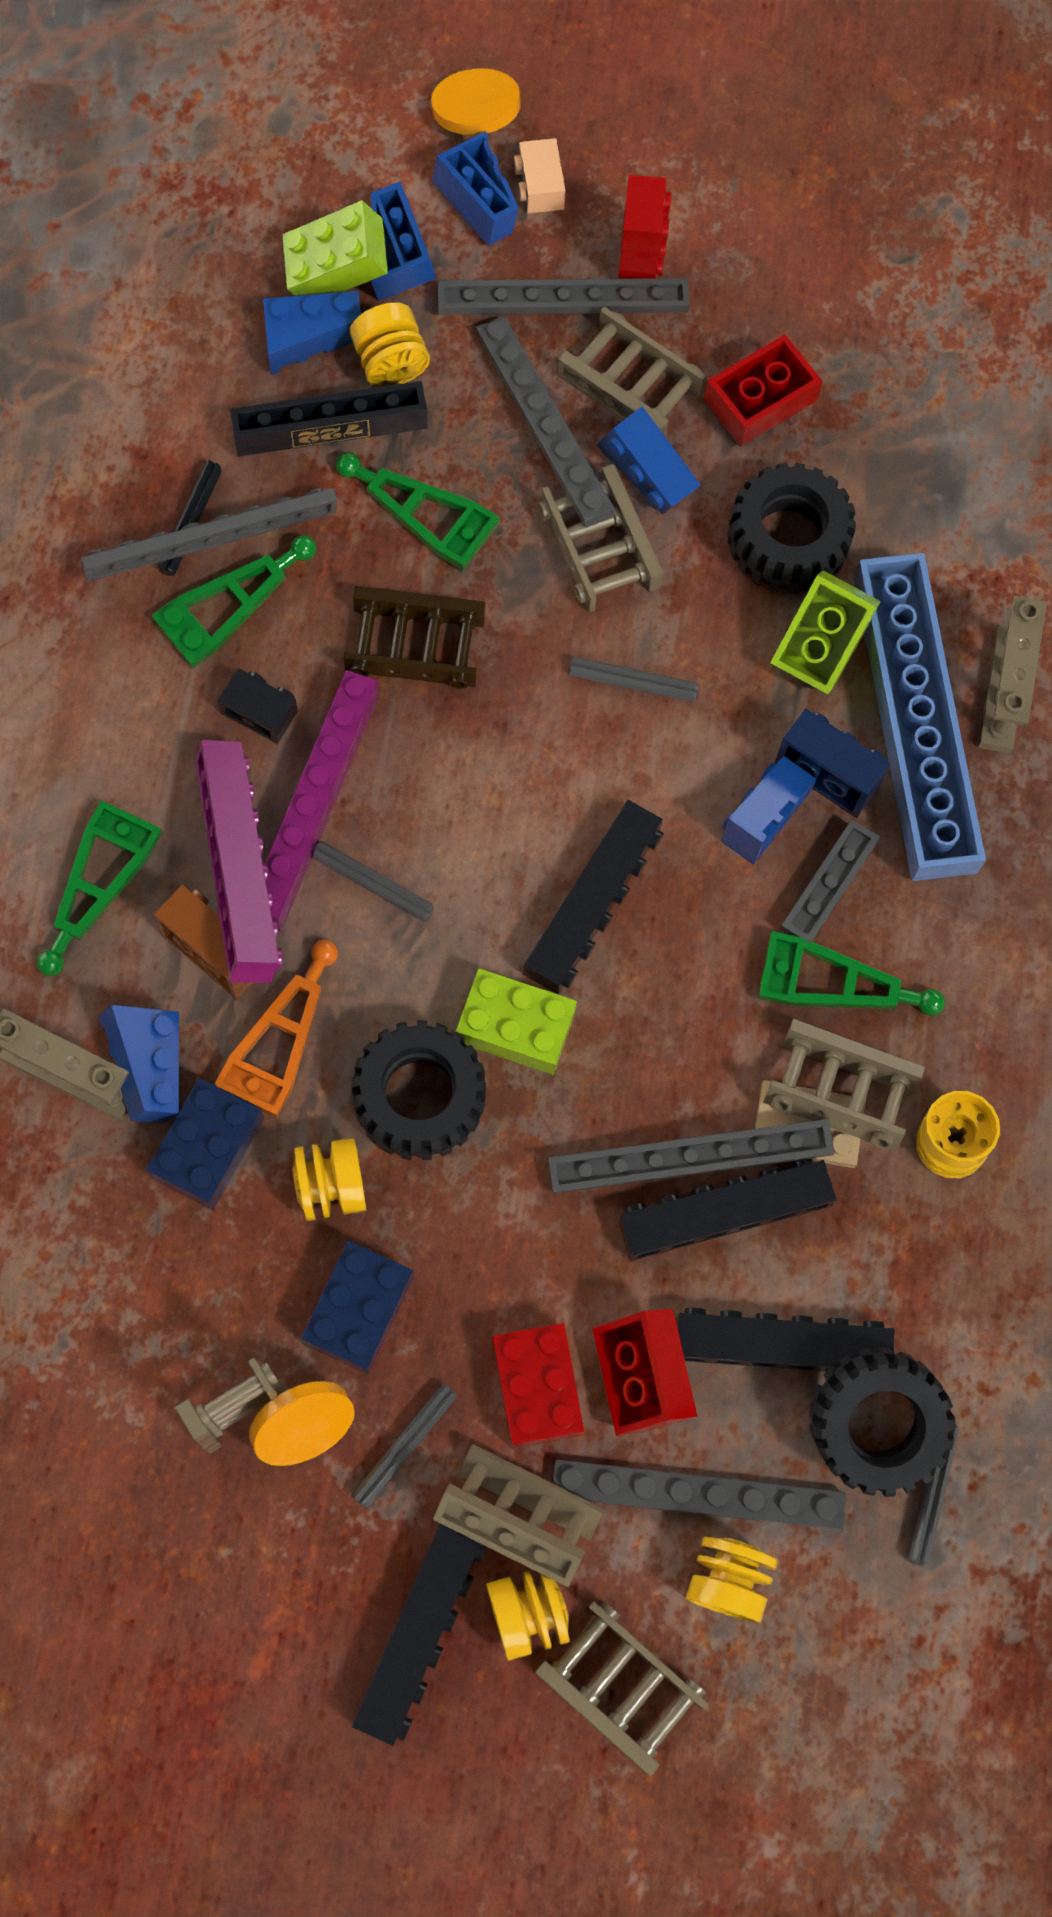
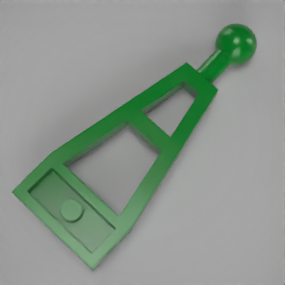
M344 452L336 459L335 467L342 477L352 478L355 476L369 484L367 492L373 499L437 556L462 571L466 569L500 523L498 515L470 499L381 468L375 474L362 466L359 457L352 452ZM387 484L412 494L404 505L401 506L382 489ZM424 499L463 512L442 542L412 516Z
M299 535L292 540L290 550L276 560H273L270 555H266L182 594L152 615L153 621L191 668H194L219 650L286 579L283 570L297 560L308 561L313 558L316 553V543L310 536ZM267 571L270 577L249 597L239 584ZM228 589L240 603L241 607L211 637L188 608Z
M100 801L84 830L56 916L54 927L60 932L51 948L41 952L37 957L36 966L42 975L53 977L63 970L64 959L62 955L72 937L80 941L144 866L163 833L161 828L109 803ZM96 838L134 855L106 890L82 880ZM80 892L97 901L75 925L68 921L77 894Z
M775 931L770 933L757 999L788 1006L895 1009L898 1002L918 1006L920 1011L928 1016L938 1015L945 1007V998L936 989H927L922 993L901 989L902 980L815 942L810 944L801 937ZM802 953L846 971L842 995L795 993ZM857 976L887 988V995H854Z

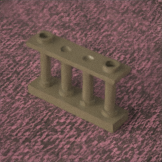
M603 307L600 311L599 329L602 331L580 356H574L566 350L558 359L557 376L622 421L643 406L666 437L669 422L665 418L666 415L688 389L700 397L704 391L706 375L703 374L698 366L688 364L629 324L621 314ZM611 338H614L627 348L605 374H600L591 368L589 364ZM639 355L651 363L652 366L630 391H625L614 382L633 359ZM664 372L678 383L656 408H650L641 402L640 398Z
M614 464L602 468L601 480L599 481L615 508L614 517L587 528L584 527L582 522L566 528L560 512L574 508L567 496L554 500L547 486L542 488L541 502H538L540 515L543 521H549L575 580L574 591L580 604L585 603L589 613L595 611L597 594L637 580L645 582L648 591L651 592L661 588L664 574ZM613 525L616 528L620 527L624 535L622 540L578 555L572 539ZM623 553L632 554L636 562L634 568L590 583L584 567Z
M1013 596L1008 626L999 624L996 630L978 748L1011 754L1014 748L1017 724L1025 726L1029 724L1047 605L1045 601Z
M4 1008L0 1012L1 1061L123 1122L128 1110L121 1087L129 1074L127 1070Z
M793 1019L782 1046L792 1051L783 1081L779 1083L772 1080L763 1103L771 1105L778 1111L790 1112L811 1121L829 1119L830 1128L871 1142L877 1148L896 1152L906 1132V1129L895 1126L904 1092L913 1095L922 1079L925 1067ZM805 1056L825 1063L815 1096L795 1089ZM838 1068L858 1075L848 1108L828 1101ZM871 1080L891 1088L881 1120L861 1113Z
M255 1357L249 1360L248 1363L255 1374L204 1406L201 1403L195 1406L187 1399L175 1407L193 1439L209 1454L222 1447L218 1440V1437L223 1435L222 1430L284 1392L267 1362L260 1366Z
M472 1444L459 1472V1476L467 1480L461 1489L449 1483L433 1520L569 1587L585 1553L584 1550L575 1545L580 1536L588 1540L591 1539L604 1509ZM480 1486L499 1495L495 1506L475 1496ZM513 1502L533 1512L529 1522L508 1513ZM546 1519L566 1528L562 1539L542 1530Z
M603 1601L598 1606L595 1602H592L587 1609L596 1617L558 1662L554 1660L549 1665L546 1661H543L534 1673L643 1772L651 1777L660 1766L654 1759L658 1753L656 1748L692 1704L696 1705L700 1710H705L709 1705L702 1699L706 1692L690 1678L683 1682L616 1621L620 1615ZM608 1627L624 1642L587 1688L582 1686L578 1691L568 1682V1679L572 1676L569 1672L605 1628ZM636 1652L652 1666V1669L617 1712H611L607 1717L596 1707L600 1702L598 1697ZM665 1678L681 1694L644 1739L640 1737L635 1742L625 1733L629 1727L627 1723L662 1679Z

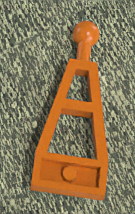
M327 939L319 940L312 946L311 957L313 961L304 978L297 974L230 1054L214 1084L216 1087L260 1108L263 1112L275 1118H278L294 1087L322 990L321 986L316 983L324 968L332 965L338 957L337 946ZM298 991L308 994L300 1024L280 1015ZM270 1026L296 1037L283 1080L243 1061Z

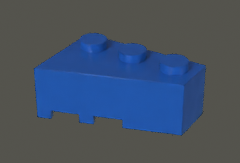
M484 131L439 154L436 157L432 182L489 246L513 233L518 206L506 178L501 175L498 168L499 161L496 154H492L488 144V135Z
M401 181L371 192V209L383 219L388 274L371 280L377 299L380 301L437 278Z
M349 291L263 299L271 375L280 372L281 367L294 362H298V364L306 362L308 357L322 351L329 353L352 344L350 327L355 319L361 315L359 292Z
M643 406L615 426L597 444L599 449L647 498L650 505L654 509L659 510L662 515L701 485Z
M785 756L777 764L773 762L769 764L761 776L762 781L756 788L752 787L741 801L742 804L735 812L728 816L721 827L725 830L721 842L753 865L807 798L816 781L815 777Z
M110 1005L98 1018L101 1027L104 1026L110 1044L108 1050L111 1058H114L117 1066L129 1072L121 1087L130 1120L165 1124L179 1114V1012Z

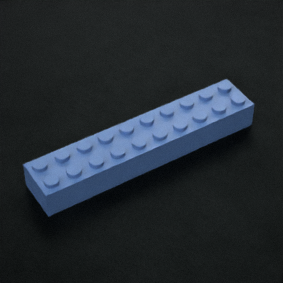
M917 553L860 560L854 575L855 588L881 601L864 635L890 763L911 881L977 874L985 863L986 857L925 554Z

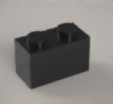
M239 668L217 700L221 714L276 744L279 743L298 713L296 699L290 691L283 687L276 689L267 684L265 679L259 674L252 671L246 673Z

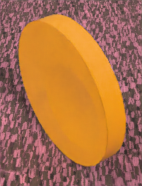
M469 69L450 75L436 86L431 97L433 116L437 123L448 131L463 135H478L484 131L490 133L501 129L517 116L521 106L520 91L515 80L509 75L493 69Z
M318 1381L296 1386L278 1395V1397L271 1400L259 1411L250 1426V1443L257 1457L270 1465L286 1466L310 1460L327 1451L345 1435L354 1419V1406L345 1389L336 1383Z

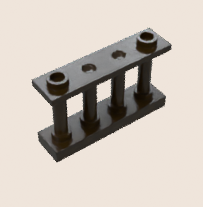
M361 586L354 587V612L362 614L356 653L344 652L345 671L348 670L366 677L378 675L444 683L457 689L476 687L477 668L468 667L473 629L476 627L484 628L486 602ZM378 615L392 616L394 618L389 657L369 655L374 620ZM411 619L425 620L427 622L422 661L402 659L407 621ZM443 623L457 624L460 627L454 665L435 663L439 629Z

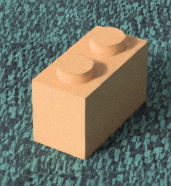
M556 138L519 142V155L514 156L515 174L521 175L522 182H518L520 201L526 202L527 213L564 210L565 186Z

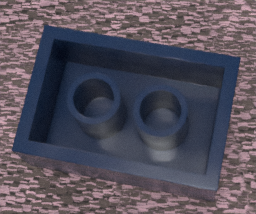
M807 708L804 709L784 736L775 760V764H777L785 756L815 777L816 781L813 790L855 818H858L877 792L890 766V763L885 760L881 753L873 749L868 750L859 744L851 733L838 730L829 724L828 719L818 712H811Z
M198 1078L146 1171L151 1179L214 1210L264 1121L262 1110Z
M347 1241L301 1337L303 1345L369 1375L414 1278L413 1270Z

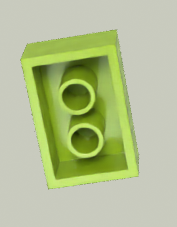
M359 201L283 234L287 290L295 296L344 292L388 274L383 219L364 201Z
M822 570L816 576L770 663L829 695L881 601Z
M478 968L456 1031L465 1037V1044L467 1046L472 1045L474 1049L554 1075L576 1012L577 1001Z

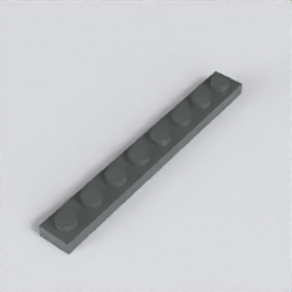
M688 278L438 281V315L600 313L603 307L617 313H689L690 307Z
M502 316L477 326L476 335L584 527L587 528L614 517L615 508L506 317Z
M334 488L327 490L314 489L308 492L306 496L295 499L285 497L273 505L250 507L241 514L233 516L230 514L220 515L212 522L201 525L199 523H191L184 526L181 530L172 533L158 532L152 535L150 539L139 542L135 540L126 541L117 548L106 551L103 549L93 550L85 557H81L82 572L87 583L335 514L338 499Z
M829 1119L549 1157L553 1193L558 1194L833 1156L834 1149Z
M555 1460L553 1484L589 1502L843 1530L846 1492Z

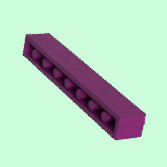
M348 670L345 671L265 862L268 868L266 888L267 891L272 892L273 898L271 917L276 919L277 931L279 932L284 927L313 857V851L320 840L379 697L377 680Z
M202 740L195 765L229 982L271 983L276 970L282 966L283 957L281 948L276 946L277 921L271 917L272 892L267 891L266 888L268 868L267 864L262 863L261 859L263 839L262 836L257 835L258 811L252 806L254 787L252 782H248L247 777L249 758L243 754L242 742Z

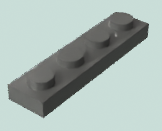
M851 819L783 922L780 930L788 935L801 937L811 944L872 852L880 836Z

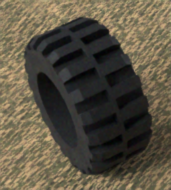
M787 463L776 464L775 470H771L770 467L760 470L758 477L751 476L745 482L744 488L739 490L735 498L727 535L728 543L731 545L730 553L733 560H740L738 568L744 575L748 573L753 575L751 581L759 586L763 582L769 585L768 590L778 592V588L786 589L787 594H797L798 588H803L804 592H808L816 576L822 570L831 575L837 574L840 571L853 541L856 529V522L854 520L856 513L854 505L848 503L849 494L844 488L838 489L839 481L833 476L825 477L822 475L823 470L817 467L810 470L805 468V464L795 463V467H788ZM778 511L798 512L808 517L816 525L821 537L817 541L805 546L784 545L767 533L762 520Z
M417 1020V1026L407 1027V1022L396 1024L397 1030L389 1032L386 1028L378 1033V1040L375 1043L369 1041L363 1048V1057L358 1058L354 1066L355 1075L352 1077L351 1088L357 1119L360 1126L366 1130L367 1137L373 1143L378 1142L382 1146V1150L389 1154L397 1152L401 1154V1159L411 1160L412 1156H421L422 1161L432 1160V1155L438 1153L443 1157L452 1153V1147L455 1145L461 1147L468 1140L470 1132H475L480 1123V1116L484 1112L486 1098L483 1064L478 1061V1053L474 1047L465 1044V1037L457 1031L453 1034L447 1032L446 1025L437 1023L435 1028L429 1027L425 1020ZM424 1062L435 1065L442 1069L450 1078L452 1084L450 1103L445 1110L432 1118L414 1120L403 1117L396 1113L388 1103L386 1086L389 1078L399 1068L410 1063Z
M879 1347L877 1353H872L869 1348L858 1350V1357L850 1359L846 1355L839 1359L841 1366L835 1371L830 1367L823 1374L826 1379L823 1386L816 1385L813 1396L816 1399L815 1404H810L809 1416L812 1420V1425H810L812 1437L829 1470L835 1476H839L848 1487L852 1489L860 1487L863 1494L874 1496L876 1491H881L884 1497L896 1496V1489L903 1488L906 1494L917 1490L914 1483L923 1479L927 1484L934 1478L931 1470L935 1466L942 1469L948 1460L944 1455L945 1449L952 1450L955 1438L952 1436L951 1430L956 1428V1418L951 1412L952 1402L941 1383L920 1361H915L911 1355L902 1351L896 1354L890 1348ZM895 1391L903 1394L910 1400L915 1412L913 1426L907 1437L897 1446L885 1451H868L858 1447L851 1439L848 1430L849 1420L855 1407L864 1398L876 1392Z

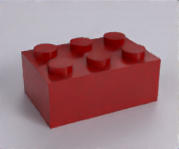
M628 174L618 279H656V275L662 276L672 196V192L666 191L667 178Z
M784 334L708 379L704 401L737 444L742 447L816 402L823 381L787 335Z
M673 1309L646 1310L592 1328L616 1436L645 1433L698 1417Z
M560 1323L494 1335L492 1344L511 1449L583 1436L585 1431L565 1324Z

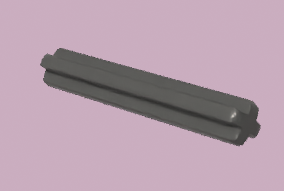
M576 656L572 658L569 668L571 676L692 702L695 701L699 688L697 682Z
M320 841L316 845L313 857L317 861L422 921H426L432 914L433 904L324 841Z
M444 1384L439 1387L353 1492V1498L360 1505L368 1507L456 1400L457 1395L452 1389Z
M957 1425L955 1429L951 1430V1434L955 1438L952 1450L945 1449L944 1455L948 1459L942 1469L935 1466L931 1470L934 1478L927 1484L925 1483L908 1557L909 1562L914 1565L925 1567L930 1562L959 1432Z

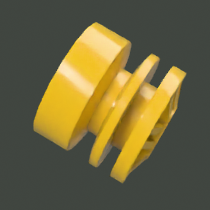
M386 303L375 306L356 318L350 327V337L356 352L361 357V365L365 370L366 378L372 386L382 387L407 383L423 373L430 364V354L425 347L424 339L419 334L418 324L408 305Z
M953 1091L944 1094L931 1105L920 1123L916 1133V1151L922 1163L933 1173L945 1178L966 1177L973 1174L995 1148L1000 1136L999 1118L993 1106L977 1094L969 1091ZM957 1137L960 1142L954 1141L951 1143L948 1138L954 1139Z
M355 1137L332 1141L331 1158H323L318 1144H312L313 1161H307L304 1146L294 1148L293 1178L297 1201L305 1213L306 1221L316 1219L315 1203H321L324 1218H329L331 1201L338 1200L344 1215L367 1211Z
M703 1537L701 1547L716 1555L715 1558L698 1555L696 1561L711 1569L710 1576L692 1575L685 1600L725 1615L758 1624L761 1623L767 1598L752 1589L754 1584H772L773 1579L758 1572V1568L776 1570L778 1560L765 1554L758 1547L738 1540Z
M530 1571L523 1572L525 1590L519 1592L510 1577L486 1584L508 1661L532 1654L531 1636L538 1634L545 1649L551 1648L548 1630L555 1629L560 1645L570 1642L568 1635L569 1617L560 1586L555 1580L539 1573L541 1585L535 1586Z

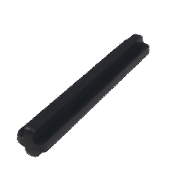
M210 460L204 463L173 532L181 530L188 524L199 523L221 474V466L218 463ZM183 556L159 562V571L168 576H174Z

